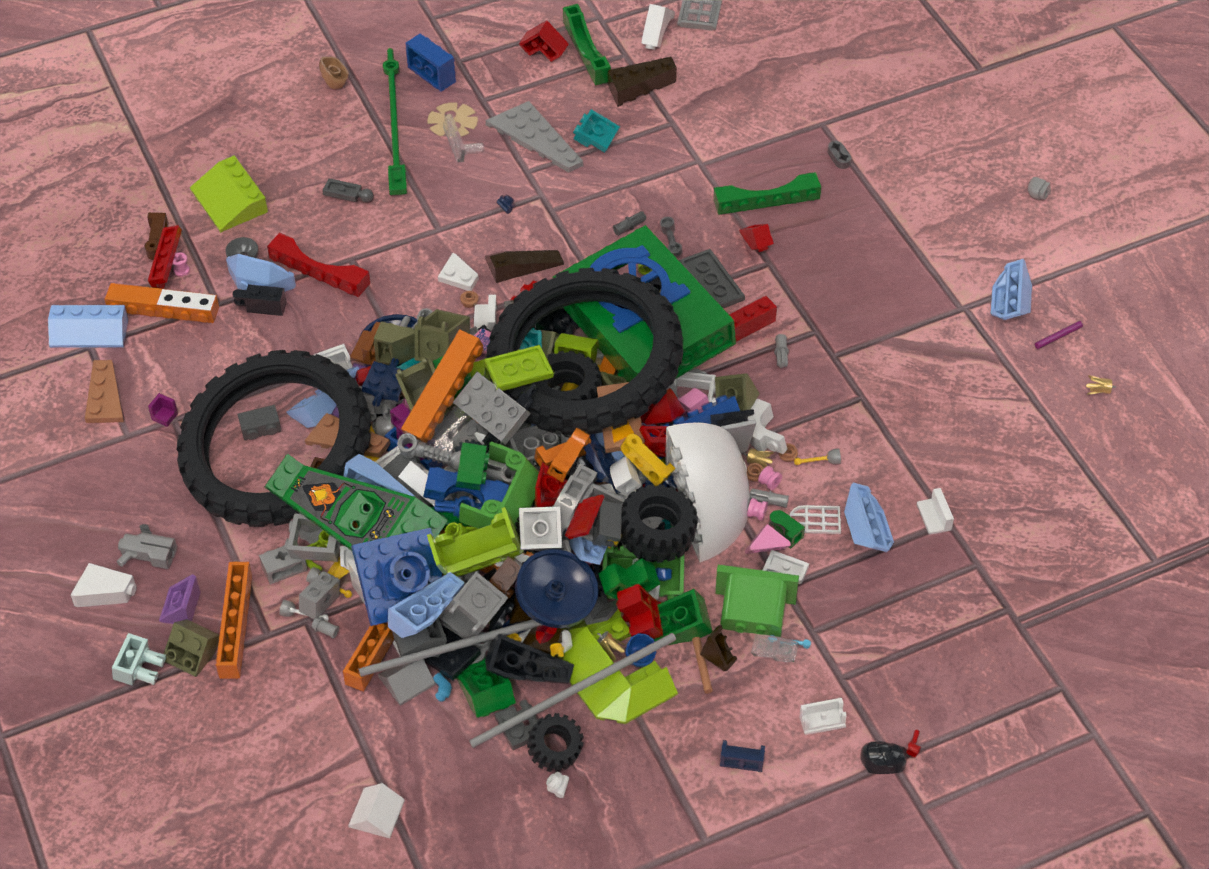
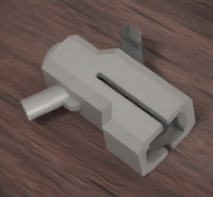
M146 524L139 526L140 534H125L119 540L118 549L121 551L122 556L116 562L121 567L131 558L149 561L154 567L169 569L177 552L175 538L154 535Z

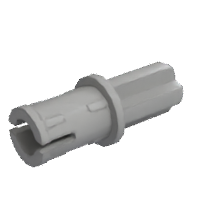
M778 334L775 338L776 348L774 353L777 359V366L783 368L788 365L787 355L789 349L787 347V336Z
M751 489L750 500L755 498L759 502H768V506L772 504L787 508L789 495L772 493V490L767 492Z

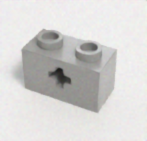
M285 545L259 555L262 569L269 584L307 571L306 560L291 558L288 551L285 550Z
M323 571L299 594V612L312 619L319 617L339 597L340 579Z

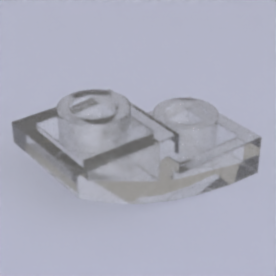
M755 634L751 653L753 656L773 657L775 661L795 662L799 643L781 637Z

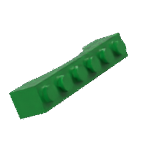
M574 4L562 7L563 23L595 86L608 83V70H611V66L606 57L601 55L596 49L580 6Z
M816 172L800 174L786 185L770 190H746L732 185L714 188L713 201L718 215L818 200L821 195V185Z

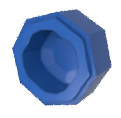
M655 568L659 581H667L672 578L671 568Z

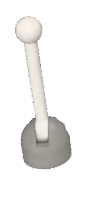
M288 600L282 601L279 615L290 617L294 613L305 615L296 609L293 602ZM324 614V615H322V616L320 615V616L318 617V618L323 617L324 620L327 621V622H328V620H329V617H328V615H326V614Z

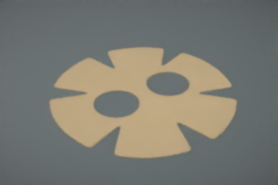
M457 103L442 104L436 107L440 113L431 111L428 116V124L438 123L430 127L431 131L439 136H443L448 131V138H457L468 134L469 131L465 127L474 129L478 121V117H467L475 113L471 107L462 104L457 110ZM454 111L456 116L448 119L444 116L445 112ZM451 122H459L461 127L457 130H452L449 128V124Z

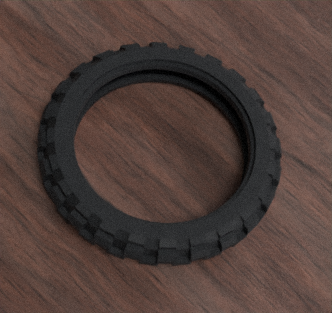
M579 268V272L569 274L568 270L555 274L556 277L547 280V278H544L534 283L533 289L530 291L527 289L522 291L514 298V304L507 306L501 313L498 324L493 326L489 337L490 343L487 346L486 359L518 351L528 332L542 318L562 307L581 302H607L625 307L641 317L653 334V347L650 356L642 370L629 383L610 394L588 400L557 399L536 391L531 397L533 402L527 408V411L531 414L524 421L529 425L535 424L538 429L552 433L556 432V430L561 431L563 435H572L576 428L587 431L589 435L603 433V428L611 426L613 429L626 425L628 419L632 417L635 419L648 412L649 406L657 404L667 393L666 389L668 386L673 384L683 357L682 329L671 303L650 283L641 282V278L629 273L621 275L618 270L602 268L601 271H594V268ZM530 385L515 387L503 392L515 400L521 391L525 393Z
M285 350L268 352L266 356H261L259 353L247 357L246 362L240 365L234 363L224 369L226 373L222 376L212 378L205 385L206 390L203 393H198L190 404L191 410L185 413L180 426L182 430L181 435H178L177 438L178 468L183 482L191 495L214 516L222 517L225 521L237 525L244 523L248 524L249 527H265V525L273 523L274 526L290 523L294 513L301 514L272 492L251 493L236 490L222 483L212 472L209 451L214 431L226 412L248 394L270 385L298 383L317 388L331 397L338 408L339 429L330 453L317 468L319 470L343 476L346 462L358 454L364 456L365 450L369 448L371 415L368 403L360 386L350 376L348 371L339 364L331 362L329 358L319 354L314 356L310 355L307 351L293 350L290 353H286Z

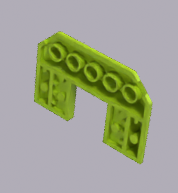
M618 609L607 621L587 625L585 620L568 629L571 633L573 646L565 652L563 660L574 664L569 683L573 686L614 664L597 640L600 637L598 633L602 635L606 631L611 633L612 637L620 642L631 636L629 626L622 619L621 612ZM653 661L651 664L640 668L626 677L619 670L577 694L596 719L604 721L605 719L616 720L620 724H627L677 696L678 692L667 667L661 669L656 661Z

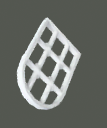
M803 505L794 508L790 512L789 516L805 517V522H799L805 526L804 533L841 534L840 506ZM805 509V513H794L798 510ZM808 509L822 510V514L810 513ZM825 510H838V514H827ZM808 516L820 517L822 522L808 521ZM825 517H838V523L825 522ZM808 525H820L822 530L808 529ZM825 526H838V530H825Z

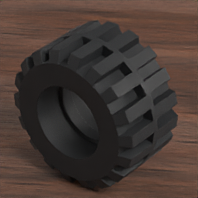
M555 713L553 717L551 714H548L545 718L541 717L535 723L528 737L527 748H530L528 754L529 756L533 755L532 761L534 764L538 762L539 768L543 769V767H546L548 772H551L552 769H555V772H560L562 768L566 770L575 763L583 748L584 742L582 740L584 736L583 733H579L581 730L580 726L574 725L576 721L573 718L570 721L567 719V715L564 714L563 717H560V713ZM548 734L561 736L566 743L567 749L560 752L549 749L544 742V736Z

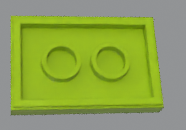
M540 345L484 359V364L496 389L499 388L502 391L554 377V372Z

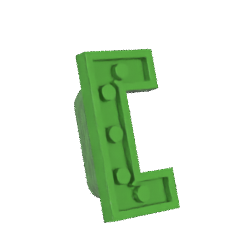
M718 565L715 594L724 595L720 625L725 630H732L738 633L746 632L759 636L774 635L775 637H781L785 604L796 605L799 575Z

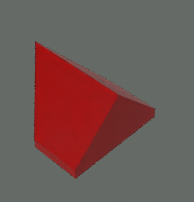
M671 388L667 389V393L655 404L644 422L646 425L671 422L685 412Z
M543 462L541 463L535 485V507L554 505L567 483L566 479L561 482L548 474L549 466Z

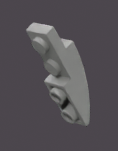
M579 464L574 474L570 476L553 506L560 507L561 537L566 531L565 525L597 477V472Z

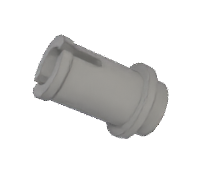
M316 617L312 623V628L315 632H321L333 639L339 632V626L325 621L323 617Z

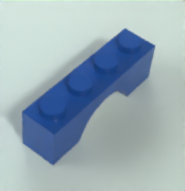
M430 467L423 497L443 502L448 495L464 491L474 495L482 506L487 500L493 499L502 502L509 484L499 480L491 481L486 479L485 484H481L480 490L456 487L458 472L446 471L440 467Z

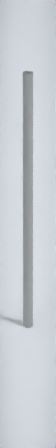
M532 619L359 668V673L361 677L489 641L498 634L506 636L542 626V624Z
M671 633L469 740L472 748L676 640L675 635Z

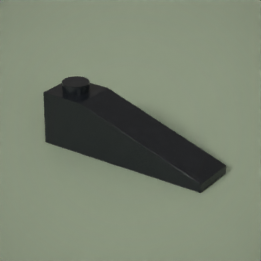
M498 634L491 641L485 659L488 672L505 679L568 684L574 664L555 656L553 657L550 654L502 634Z

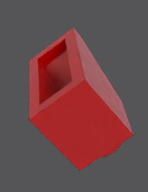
M768 223L754 224L739 230L751 250L762 252L768 250V246L774 244Z

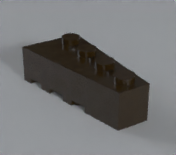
M666 57L608 70V87L617 107L622 106L625 101L629 100L631 102L636 100V97L643 94L645 96L650 94V91L653 89L659 90L676 83L677 67L672 57Z

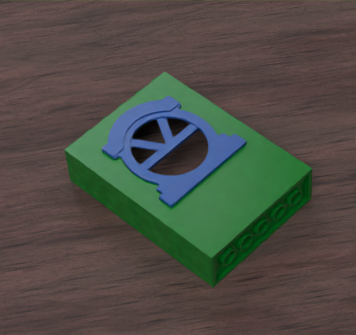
M646 225L562 271L569 270L570 274L579 272V268H594V271H601L602 268L618 270L628 264L629 274L636 276V264H642L651 268V272L641 277V282L646 283L657 277L660 278V294L665 296L673 306L682 329L683 357L675 379L736 344L733 318ZM581 302L563 307L589 338L598 339L597 348L627 382L636 377L646 364L653 347V334L641 317L629 309L620 308L607 302Z

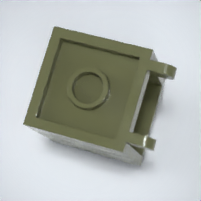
M436 309L427 317L420 316L418 323L415 325V360L422 362L421 358L425 357L426 359L431 358L434 361L444 356L459 329L470 334V317Z
M423 357L421 358L422 362L403 371L398 369L397 374H395L411 411L436 370L431 358L426 359ZM454 403L446 409L444 417L450 416L457 410Z

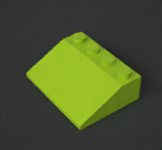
M235 155L219 161L190 187V190L220 233L268 213L265 196Z

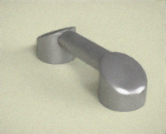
M664 217L661 219L660 225L662 232L667 235L669 241L668 250L675 257L679 256L683 251L682 245L676 242L674 237V219L672 217Z

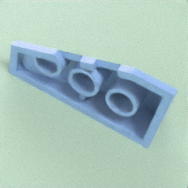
M358 454L346 462L344 477L414 496L380 465L369 458Z
M449 572L388 609V628L401 638L417 634L432 625L462 589L464 582Z

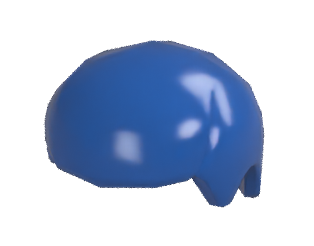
M638 633L632 636L625 647L626 657L655 641L647 634ZM655 651L631 665L645 667L653 662L657 652Z

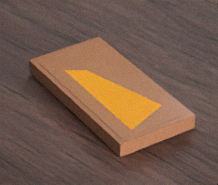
M627 383L597 387L598 397L610 394ZM632 417L627 420L626 425L613 429L612 426L603 428L605 452L621 451V444L630 434L639 436L644 444V438L639 431L642 426L641 417L636 419Z

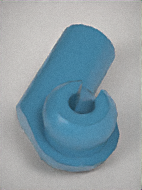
M437 673L433 677L435 683L439 686L435 697L440 702H444L446 698H449L452 686L441 673Z

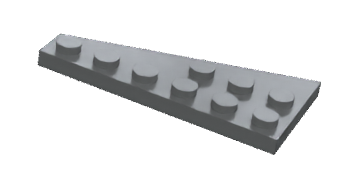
M529 101L485 120L486 126L494 127L498 133L510 136L512 141L526 149L538 152L540 157L552 160L554 165L568 173L583 166V160Z

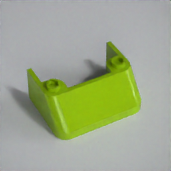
M505 507L501 508L503 513L494 516V519L491 520V525L454 538L447 533L436 536V539L431 534L427 535L436 566L444 575L451 572L456 577H460L505 561L508 556L516 557L524 552V550H521L520 539L512 518Z

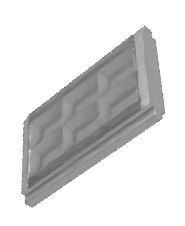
M682 0L677 26L711 31L716 30L722 0Z

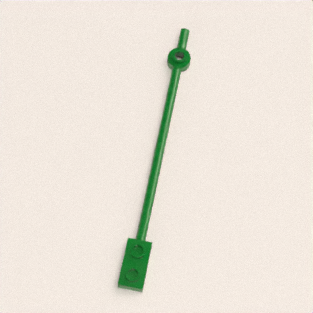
M392 48L387 49V60L383 63V72L388 75L393 154V165L388 166L389 194L401 195L407 194L405 164L400 165L395 75L399 73L400 67L399 62L394 60V50Z

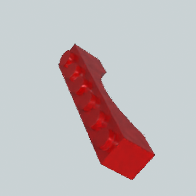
M280 232L267 246L271 260L284 264L288 268H293L304 275H309L334 288L343 290L347 294L359 297L371 284L369 271L356 265L334 266L317 262L299 249L294 238Z

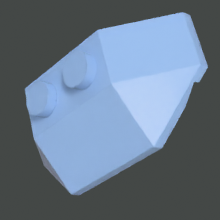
M241 254L229 256L226 259L228 271L238 289L247 290L248 284L284 288L285 292L296 287L294 273L287 272L284 268L273 262Z
M1020 259L1007 263L1004 267L1005 270L999 275L992 286L991 315L1003 320L1031 313L1032 283L1025 260Z
M852 483L844 513L854 544L888 552L894 540L884 510L877 499L870 493L871 490L868 486Z

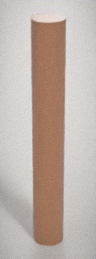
M694 637L692 642L704 692L709 694L713 690L705 658L700 655L703 649L700 637Z

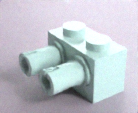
M128 633L112 666L113 680L133 686L134 682L138 679L154 685L156 683L155 680L158 678V672L142 668V664L148 662L162 668L166 660V654L149 650L148 639Z

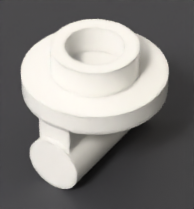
M560 772L551 774L546 782L547 790L554 793L556 797L563 798L569 777L562 775Z

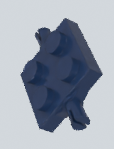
M392 358L390 365L373 362L362 385V392L375 397L372 401L373 406L379 407L382 399L399 401L402 389L395 375L399 369L397 368L399 364L397 358L396 360Z
M591 434V443L583 447L587 453L586 458L593 465L595 472H597V479L610 483L618 495L621 492L615 488L610 473V467L615 463L611 452H605V448L598 442L596 435Z

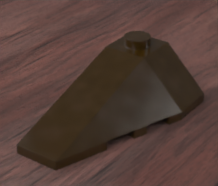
M558 250L501 251L485 256L496 283L564 265Z

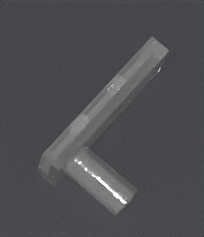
M452 114L445 115L443 128L457 163L464 162L465 155L484 152L482 142L464 144Z

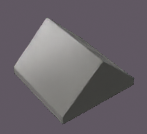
M424 659L390 668L378 674L379 679L400 706L435 686V681Z

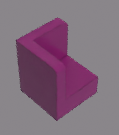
M158 393L148 405L151 419L166 427L178 415L175 400L161 393Z

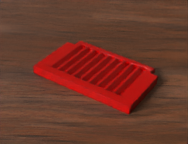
M602 494L583 499L582 503L578 504L565 533L568 539L589 534L604 499Z

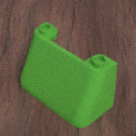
M614 545L610 549L607 547L603 556V570L613 563L627 569L633 565V559L637 557L624 548V546H620V550H618V547H614ZM684 555L680 558L675 557V560L669 562L667 560H664L663 563H657V561L650 562L654 564L655 568L672 569V578L667 581H660L659 597H667V600L684 593ZM605 594L606 597H607V599H615V598H613V597H611V596Z

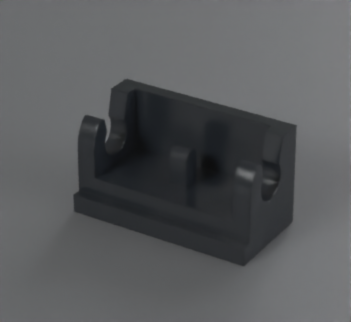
M754 409L710 415L711 424L721 427L748 421V416L754 415Z

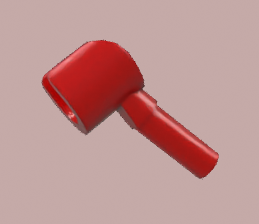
M919 730L914 731L913 738L908 743L906 753L914 758L917 757L921 749L920 746L916 745L920 733Z

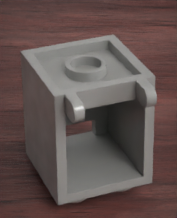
M476 571L439 615V619L462 639L476 636L487 625L508 597Z

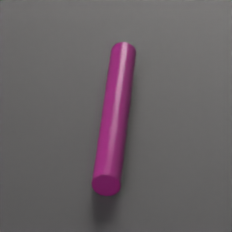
M1077 321L1036 342V349H1040L1082 328V322Z

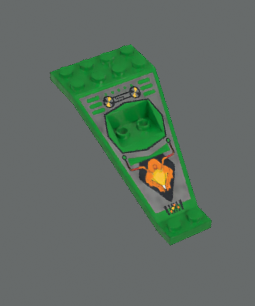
M289 454L285 455L264 486V488L286 502L351 551V546L354 544L431 528L432 535L436 539V536L439 535L448 521L414 496L305 466ZM364 505L368 506V512L363 510ZM353 521L357 522V528L352 526Z

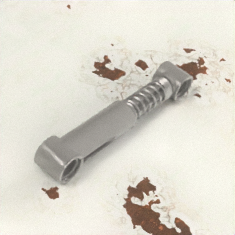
M410 433L399 437L397 442L398 448L405 458L427 457L428 460H437L438 463H448V466L458 471L460 450L452 453L451 450H442L441 447H432L431 444L428 446ZM408 443L413 444L409 449L404 448ZM491 459L488 461L487 471H483L487 472L486 479L492 481L499 480L509 484V486L513 478L508 479L506 478L507 475L516 473V471L509 469L505 463Z

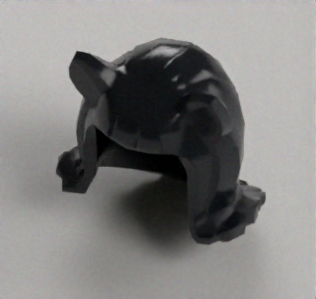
M562 307L542 318L533 328L535 330L553 331L559 335L561 333L573 335L575 330L580 327Z

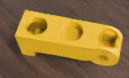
M635 434L628 435L621 444L622 453L655 486L662 484L676 469L671 463L666 466L642 443L641 438Z

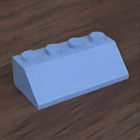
M51 305L48 317L49 347H123L128 325L125 305Z

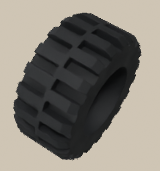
M558 351L557 354L551 353L547 355V360L554 372V377L534 382L533 384L539 388L537 391L563 400L576 401L598 398L597 387L602 386V376L598 365L591 358H585V355L582 353L575 354L574 351H569V353ZM561 383L579 385V387L570 391L552 389Z
M652 484L647 485V488L640 487L636 489V492H631L622 504L621 541L626 545V549L631 553L634 552L638 558H646L645 560L649 562L651 560H656L657 563H663L664 560L669 562L675 560V557L680 558L691 548L698 523L697 510L695 506H692L693 502L690 498H685L686 495L683 492H677L676 488L671 486L667 488L662 484L658 486ZM648 517H661L671 522L674 527L667 530H657L648 527L642 520Z

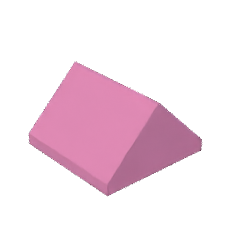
M767 524L749 544L745 553L784 550L791 545L789 540Z

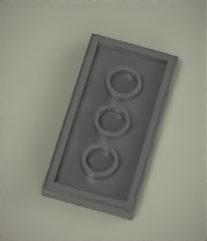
M711 249L679 260L723 309L745 300V295Z

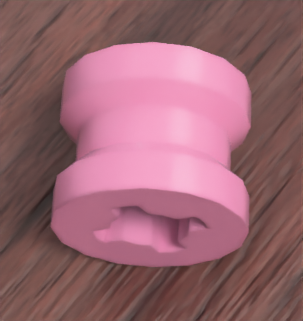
M767 466L759 475L758 482L766 484L768 489L774 490L781 482L782 474L774 472L772 467Z
M752 498L748 507L747 517L751 518L754 516L758 520L763 521L768 502H759L757 499Z

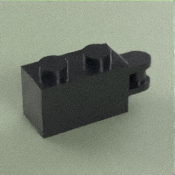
M248 284L247 290L236 289L232 293L234 304L245 306L247 313L283 316L287 303L284 288Z

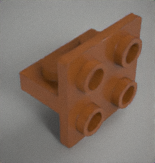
M375 322L371 332L366 330L362 332L350 355V360L372 365L374 361L376 362L374 336L380 322Z

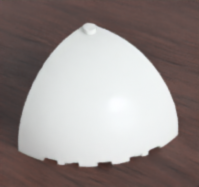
M684 423L666 427L665 464L667 466L671 463L676 468L672 475L675 476L673 481L677 485L678 491L683 492L686 495L685 498H690L693 502L692 506L696 507L698 523L692 547L699 562H702L726 550L739 537L745 527L750 504L747 467L734 437L725 429L707 423Z

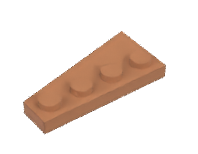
M93 360L85 412L86 423L124 422L112 360Z
M326 413L305 439L306 445L313 446V444H316L326 449L333 447L338 434L339 418ZM370 431L369 448L365 450L364 455L381 458L390 446V440Z

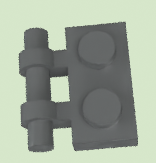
M524 699L519 703L522 708L520 711H516L513 705L494 713V716L499 725L533 706L529 705L527 700ZM535 715L528 719L529 725L525 726L521 722L503 732L512 750L527 745L531 730L539 720Z

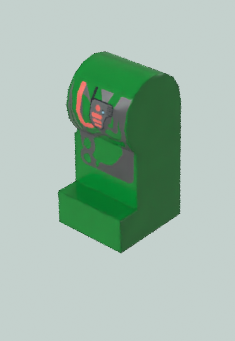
M781 510L771 512L769 526L790 541L791 546L789 548L791 549L804 538L805 527Z

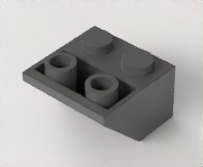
M439 617L432 625L411 636L401 638L393 632L401 657L441 646L447 642Z

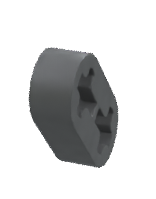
M839 141L830 142L828 145V155L834 164L840 169L849 168L851 165V155L845 146Z

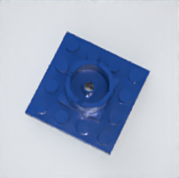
M431 528L351 546L370 626L387 623L388 609L443 577L442 572L436 566L427 537L428 534L432 535Z

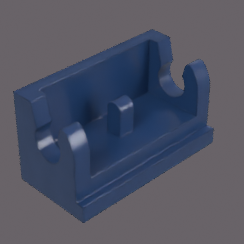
M723 740L720 767L762 772L765 746L761 745V750L727 745V740Z

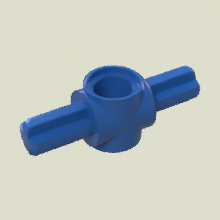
M462 496L455 498L454 501L444 500L442 502L435 500L434 510L436 512L453 513V516L459 518V506L461 503L477 509H481L482 506L481 503H475V500Z

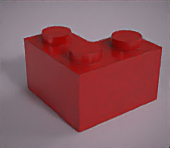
M546 20L527 31L519 45L529 56L540 50L552 62L562 56L569 43Z
M639 584L617 592V608L630 620L631 627H629V632L631 636L638 633L647 634L652 639L663 636L658 603L655 598Z

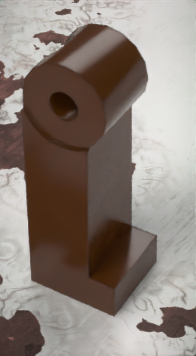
M148 212L147 219L150 226V234L144 247L146 255L150 260H154L163 228L168 227L169 223L166 213Z

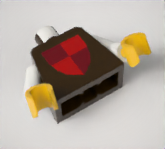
M542 625L528 629L520 634L513 633L507 635L511 639L562 660L564 659L565 652L573 646L571 633L567 628H551Z

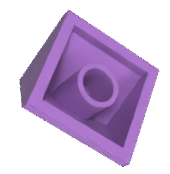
M192 574L169 587L159 619L160 622L174 624V622L185 619L192 621L200 595L195 575Z

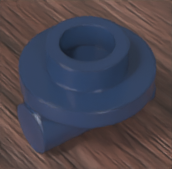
M507 194L505 196L501 195L496 202L507 214L511 213L512 208L515 207L513 203L515 200Z

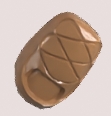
M321 57L319 68L327 85L335 90L342 88L349 75L346 67L336 57Z

